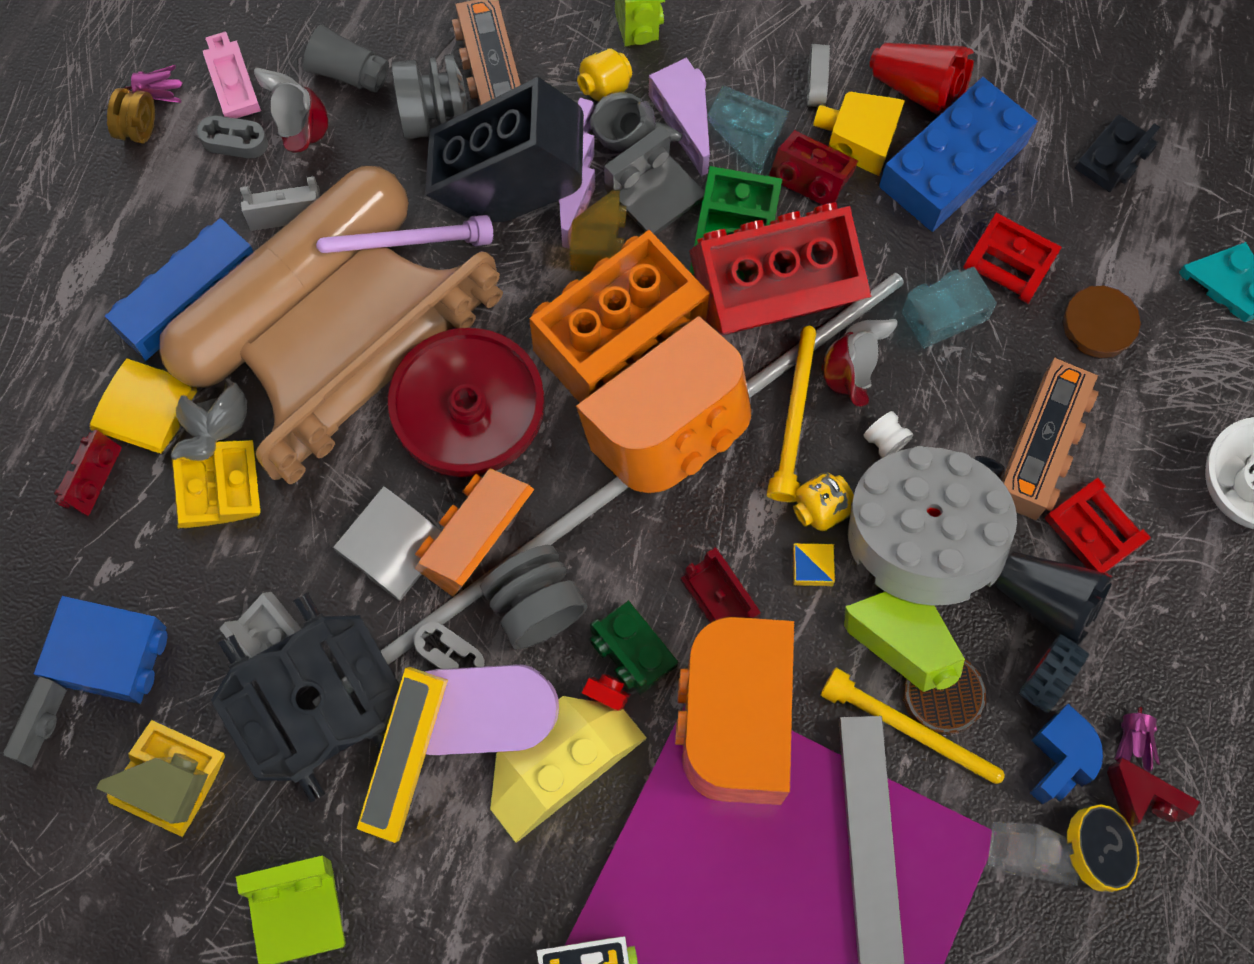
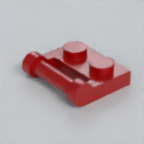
M996 212L968 257L963 269L971 274L976 271L1020 295V300L1029 304L1062 247ZM985 253H988L1028 274L1031 278L1026 282L982 257Z
M1096 478L1051 511L1044 519L1087 569L1106 573L1140 548L1151 537L1144 529L1139 530L1106 493L1104 490L1106 485L1099 478ZM1092 500L1127 541L1122 543L1087 501Z

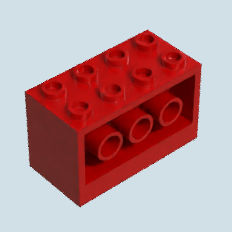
M834 202L815 207L814 211L806 213L805 217H801L800 211L778 216L777 220L769 222L770 225L764 226L763 220H758L741 225L740 229L733 231L734 234L727 235L726 229L703 234L702 238L697 239L698 244L689 250L695 278L710 293L706 323L722 336L852 304L872 297L850 206L838 209L837 203ZM811 253L815 256L816 262L813 261ZM773 261H776L779 264V272L775 269ZM739 269L743 272L745 277L743 281L737 277L736 270Z

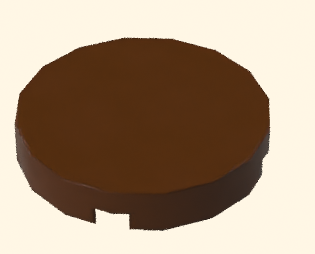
M1104 285L1089 286L1077 292L1066 306L1062 320L1064 332L1069 341L1072 339L1078 345L1077 349L1084 354L1097 358L1115 357L1128 349L1137 338L1141 325L1139 311L1131 298L1118 289Z

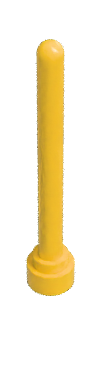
M810 325L805 326L801 331L779 470L774 473L773 478L769 479L767 497L781 502H796V492L800 486L799 482H797V475L794 474L816 338V330Z
M837 667L832 671L820 694L823 698L834 704L836 701L842 704L847 701L872 716H882V721L986 780L994 784H999L1004 780L1005 774L1001 768L854 687L855 682L849 679L850 675Z

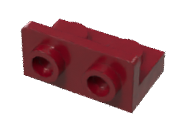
M794 130L778 148L769 176L781 178V185L825 205L837 201L842 187L854 173L858 160Z

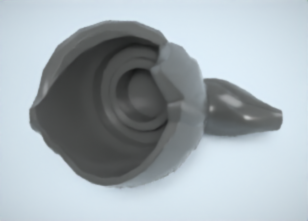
M616 92L603 97L596 105L589 121L590 128L605 148L616 152L626 151L660 125L670 134V142L682 139L681 132L664 123L656 122L653 108L649 102L642 101L641 98L632 93Z
M226 379L224 392L219 398L198 404L193 403L186 395L180 397L176 407V417L180 425L193 438L180 441L175 445L170 456L173 460L182 457L196 461L206 460L214 454L218 440L226 439L242 428L247 415V400L236 382Z

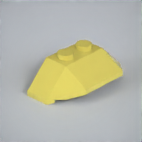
M562 696L558 699L559 714L557 722L547 737L534 747L526 750L496 753L490 810L515 843L646 740V736L624 709L617 711L601 702Z

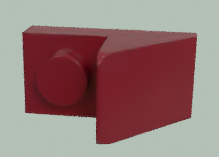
M1124 758L1112 763L1107 770L1120 813L1130 827L1141 822L1149 805L1152 807V813L1161 819L1169 822H1180L1192 817L1200 803L1197 799Z

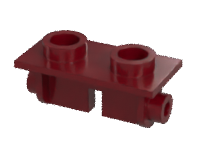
M96 429L93 433L89 432L86 438H81V444L71 462L76 468L74 472H66L59 488L54 492L57 496L55 500L57 505L67 509L71 506L85 516L90 515L122 449L121 446Z

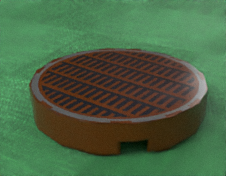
M964 660L961 678L946 689L939 690L935 687L923 692L906 679L903 684V702L909 716L913 720L940 735H954L967 730L980 718L986 704V687L977 669L969 661Z

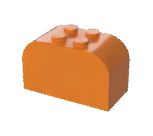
M699 316L576 405L591 451L626 486L644 493L667 490L678 484L688 475L697 473L705 462L717 453L727 450L734 440L743 434L751 420V405L742 357L732 344Z
M737 617L722 618L704 627L694 640L688 668L680 669L677 703L685 704V711H678L675 745H683V768L688 781L700 794L707 798L725 802L781 805L790 793L794 621Z

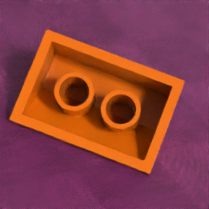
M489 469L483 478L476 473L462 492L468 496L462 506L457 508L455 505H452L440 520L439 524L444 529L435 540L428 536L415 553L421 559L415 569L453 597L532 494L534 488L493 469Z

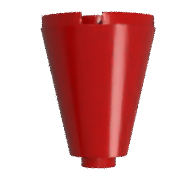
M885 42L880 48H876L873 51L869 66L870 69H873V76L937 116H940L955 102L956 98L958 99L967 91L974 66V60L968 59V55L974 52L973 49L965 46Z

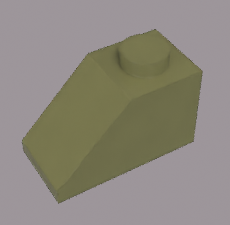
M174 753L173 757L154 758L99 781L96 789L174 824L187 822L209 774L196 769L198 765L196 760Z

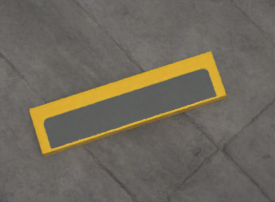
M412 667L405 668L358 822V830L394 843L400 840L447 686V679Z

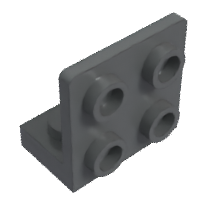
M661 125L604 166V189L644 232L650 230L654 235L661 232L704 199L705 191L669 155L670 134Z

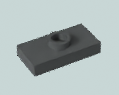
M43 677L38 678L3 752V756L32 767L44 739L49 738L57 723L56 713L67 692L65 688L52 680Z

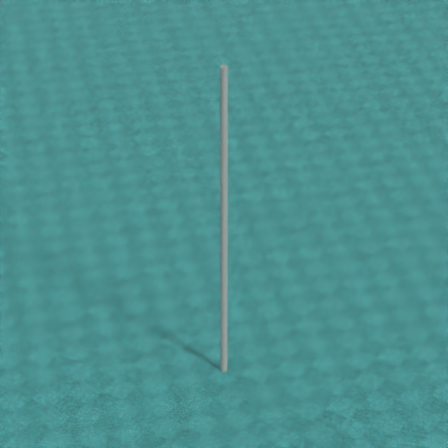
M898 273L892 274L870 290L872 297L851 304L817 329L814 350L904 284L902 277ZM799 343L746 382L749 398L796 364ZM618 477L613 479L382 649L381 653L387 664H391L414 647L415 634L422 625L429 622L443 625L483 596L480 585L484 578L495 568L521 552L537 546L552 545L629 487ZM425 632V633L422 635L421 638L424 639V638H426L429 634H427V633ZM347 677L341 679L348 694L353 692L354 689ZM321 695L312 701L316 707L321 701Z

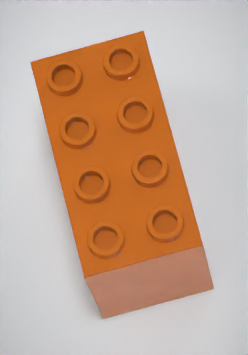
M648 230L640 237L633 236L628 239L622 246L621 251L610 259L608 257L601 259L593 267L590 274L581 280H573L563 289L560 296L552 302L542 303L534 310L529 318L533 351L580 403L699 316L706 322L710 293L667 247Z

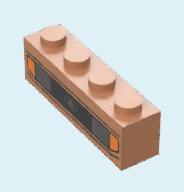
M472 0L457 3L458 18L452 19L453 31L456 41L463 40L464 48H459V54L463 70L470 69L472 76L466 78L470 99L477 98L480 106L521 84L499 1Z
M1056 358L1053 359L1044 373L1001 480L1013 498L1017 513L1037 520L1045 509L1052 511L1060 494V490L1054 487L1059 476L1062 478L1066 476L1073 460V456L1068 455L1071 444L1077 445L1086 427L1085 423L1080 422L1084 411L1088 413L1091 411L1099 393L1093 390L1098 375Z

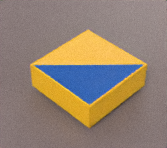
M794 543L793 585L833 586L835 583L834 544Z

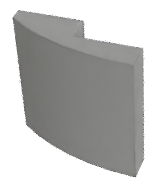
M383 486L333 548L339 555L367 574L371 581L401 601L422 575L415 569L421 560L415 553L428 536L436 540L441 531L405 501Z

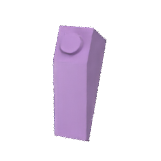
M684 58L649 75V97L667 125L682 133V139L679 143L700 175L703 176L708 173L710 157L705 96L706 81L702 72L698 68L694 69L689 60Z

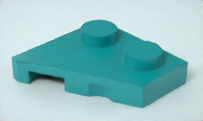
M1246 242L1191 262L1181 268L1179 274L1182 278L1188 280L1191 277L1209 290L1206 293L1207 296L1217 303L1227 306L1230 312L1243 322L1254 319V255Z

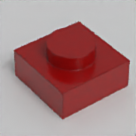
M603 673L600 679L596 677L588 678L582 694L617 711L625 708L631 695L622 690L623 682Z

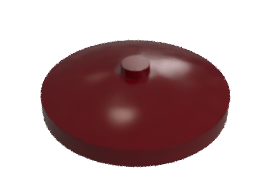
M458 328L440 332L423 340L402 359L390 383L388 410L399 442L416 461L442 474L472 477L476 473L484 475L489 469L499 470L512 463L526 451L541 426L544 414V391L536 365L518 344L493 331L479 328Z

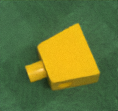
M848 92L844 97L840 111L819 105L813 126L832 131L829 147L858 160V167L880 176L899 121L904 100Z

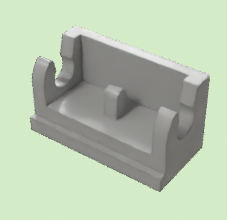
M307 177L309 186L251 194L248 186L240 187L244 201L241 202V208L250 231L280 227L288 224L320 197V189L315 177Z

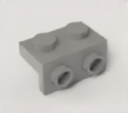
M272 592L262 593L237 621L225 622L220 627V630L226 638L234 634L244 654L252 658L301 630V627Z

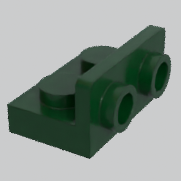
M629 600L603 620L599 621L596 619L590 623V630L593 635L589 638L590 643L602 658L609 655L617 665V668L614 669L616 676L624 683L628 690L634 687L641 695L678 666V660Z

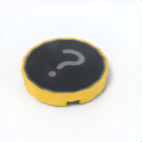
M1102 804L1080 809L1071 818L1067 831V843H1072L1074 854L1070 855L1076 872L1082 881L1093 890L1100 892H1113L1129 887L1136 878L1138 871L1139 850L1133 830L1128 822L1114 808Z

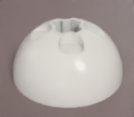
M1254 417L1237 421L1220 433L1210 448L1205 468L1207 488L1216 506L1234 522L1254 529Z

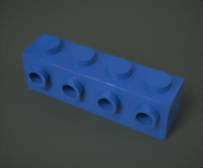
M220 218L213 225L202 229L198 237L187 247L175 252L169 262L155 274L148 275L128 297L117 301L105 317L115 332L146 361L160 349V334L168 323L251 255L253 249L248 242Z

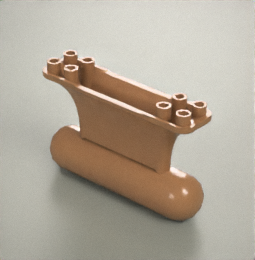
M360 166L348 172L169 322L160 334V355L163 365L170 375L190 387L209 388L223 381L244 362L253 370L268 394L274 414L272 432L260 443L256 451L257 460L273 480L283 478L288 484L297 482L306 471L301 462L312 453L317 458H323L333 449L335 442L330 437L339 430L338 427L392 380L398 365L408 352L423 340L440 332L451 330L453 327L456 329L470 328L476 319V316L471 311L481 303L487 308H491L499 302L503 295V291L496 286L500 274L496 270L495 260L487 252L481 251L458 267L438 270L412 263L388 247L321 253L318 251L316 243L323 237L389 232L400 229L407 218L409 202L406 190L394 174L380 166Z

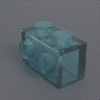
M971 267L962 272L959 269L953 270L946 274L940 282L933 285L922 284L915 287L907 295L902 314L922 348L925 349L989 320L997 302L976 268Z

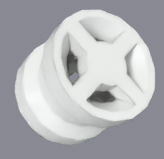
M893 411L879 418L864 434V438L869 443L876 444L879 448V455L882 458L901 450L913 437V433L908 428L900 426L898 416Z

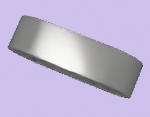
M811 44L808 65L807 106L819 107V105H826L830 45Z
M429 622L417 630L414 637L416 652L438 669L459 667L458 663L449 657L452 652L462 658L471 654L475 657L473 661L474 667H484V658L478 649L444 625ZM435 630L440 632L442 635L439 641L449 650L446 654L437 648L431 649L430 652L423 649L425 640L421 638L425 632L432 635Z

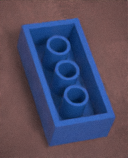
M982 77L886 163L879 187L931 232H934L1028 144L1038 121L986 78Z

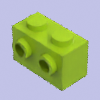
M615 0V14L625 46L644 45L651 41L659 40V25L664 24L661 3L665 2V0Z

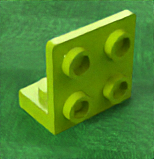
M323 855L236 876L238 894L247 897L249 901L258 964H280L340 949L345 946L346 942L332 863Z

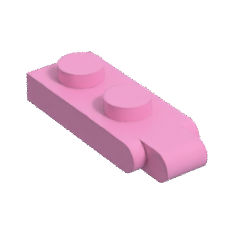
M226 31L206 37L209 49L203 50V54L224 117L237 119L260 112L261 109L237 40L230 42Z

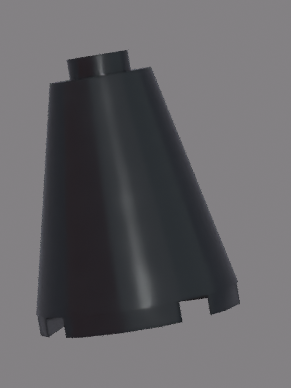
M1012 552L1009 558L1007 557L1005 566L997 578L996 587L1056 636L1061 634L1080 646L1089 633L1084 630V627H1089L1092 621L1095 622L1111 588L1112 583L1110 582L1113 576L1105 572Z

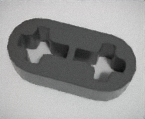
M209 116L204 118L197 127V134L203 147L212 153L256 158L265 153L268 148V140L263 127L254 121L223 116ZM216 130L221 131L222 134H216L214 139H210L209 135H214ZM252 135L256 136V139H251L249 144H245L244 140H249Z

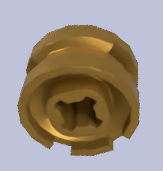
M115 89L110 97L107 110V125L112 138L125 140L126 137H130L134 142H147L152 134L155 120V106L151 94L145 91H136L133 94L129 89Z

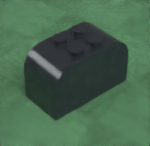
M536 77L429 130L425 195L467 218L487 215L491 222H505L575 193L582 185L584 113L581 106L540 77Z

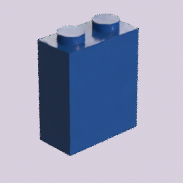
M62 596L34 675L39 678L43 677L52 680L62 687L141 704L144 694L150 692L154 683L155 673L152 669L156 657L161 655L166 647V626L155 616Z

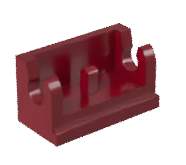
M716 547L706 553L705 559L696 566L691 563L686 567L684 576L681 577V582L709 623L728 617L760 618V610Z

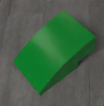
M710 166L694 246L698 244L697 239L702 238L703 234L726 229L727 235L734 234V230L740 229L741 225L758 220H763L764 226L770 225L769 222L775 220L782 179ZM691 262V266H690V271H689V272H690L692 275H695V274H694V270H693V266H692V262ZM739 269L736 270L737 277L743 281L745 279L743 272Z

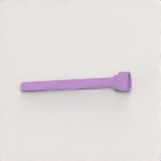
M487 215L471 216L468 221H464L463 225L323 237L317 241L316 247L321 253L456 240H465L466 243H472L473 246L491 244L493 240V226Z

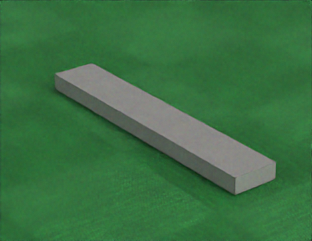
M882 716L840 717L838 721L858 964H904Z

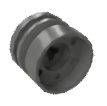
M453 54L444 55L447 72L438 73L435 56L430 57L429 74L427 75L421 74L416 59L392 62L394 85L405 140L429 137L430 119H437L438 124L441 125L446 122V117H457L467 112L468 106L463 75L454 60Z
M547 544L521 552L495 568L484 578L480 585L484 597L491 600L490 607L493 613L501 614L508 612L500 623L514 649H525L548 640L572 625L588 609L587 602L575 582L569 580L560 582L566 575L567 569L564 563L558 562L559 554L554 546Z

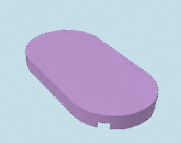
M500 665L425 671L448 680L427 748V755L526 750L534 747L547 737L557 722L559 701L556 690L549 680H546L539 671L530 666Z

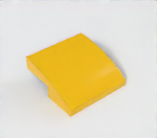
M126 358L105 390L91 420L90 429L92 431L95 429L99 430L104 435L162 454L180 429V423L176 417V407L180 397L186 395L189 400H192L197 393V387H190L170 375L169 372Z
M253 440L216 442L214 454L202 461L190 460L184 457L177 458L176 460L172 459L178 529L233 522L260 515Z
M151 720L128 753L130 762L125 770L154 758L173 757L174 753L196 760L198 762L196 769L209 775L187 822L171 824L109 794L107 798L109 803L183 837L209 792L225 755L223 752Z

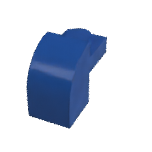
M1069 704L1057 711L1031 740L1056 763L1030 792L1041 804L1053 798L1061 801L1076 785L1073 780L1082 787L1093 781L1100 771L1103 760L1100 738L1093 726Z

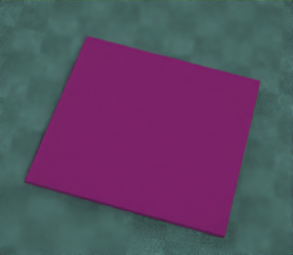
M675 723L565 946L625 936L626 946H635L638 964H858L841 755L791 730L790 793L781 805L716 801L700 794L688 781L683 768V745H675ZM888 779L904 964H944L999 833Z

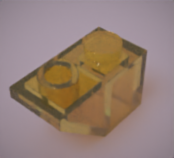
M612 190L573 219L569 253L570 271L591 272L601 259L606 257L610 259L621 251L624 245V238H617L618 227L625 228L627 205H620L619 190Z

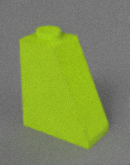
M883 592L845 607L844 627L847 632L923 692L935 687L939 690L946 689L961 678L965 658L935 605L917 604Z

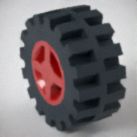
M1060 634L1033 669L1020 689L1019 694L1039 709L1048 713L1071 685L1073 679L1086 662L1089 653Z

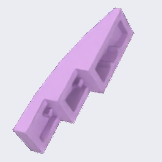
M580 98L578 101L584 113L582 185L575 193L559 200L562 247L568 249L595 190V170L589 168L595 155L594 135L589 134L591 130L589 121L594 112V103Z

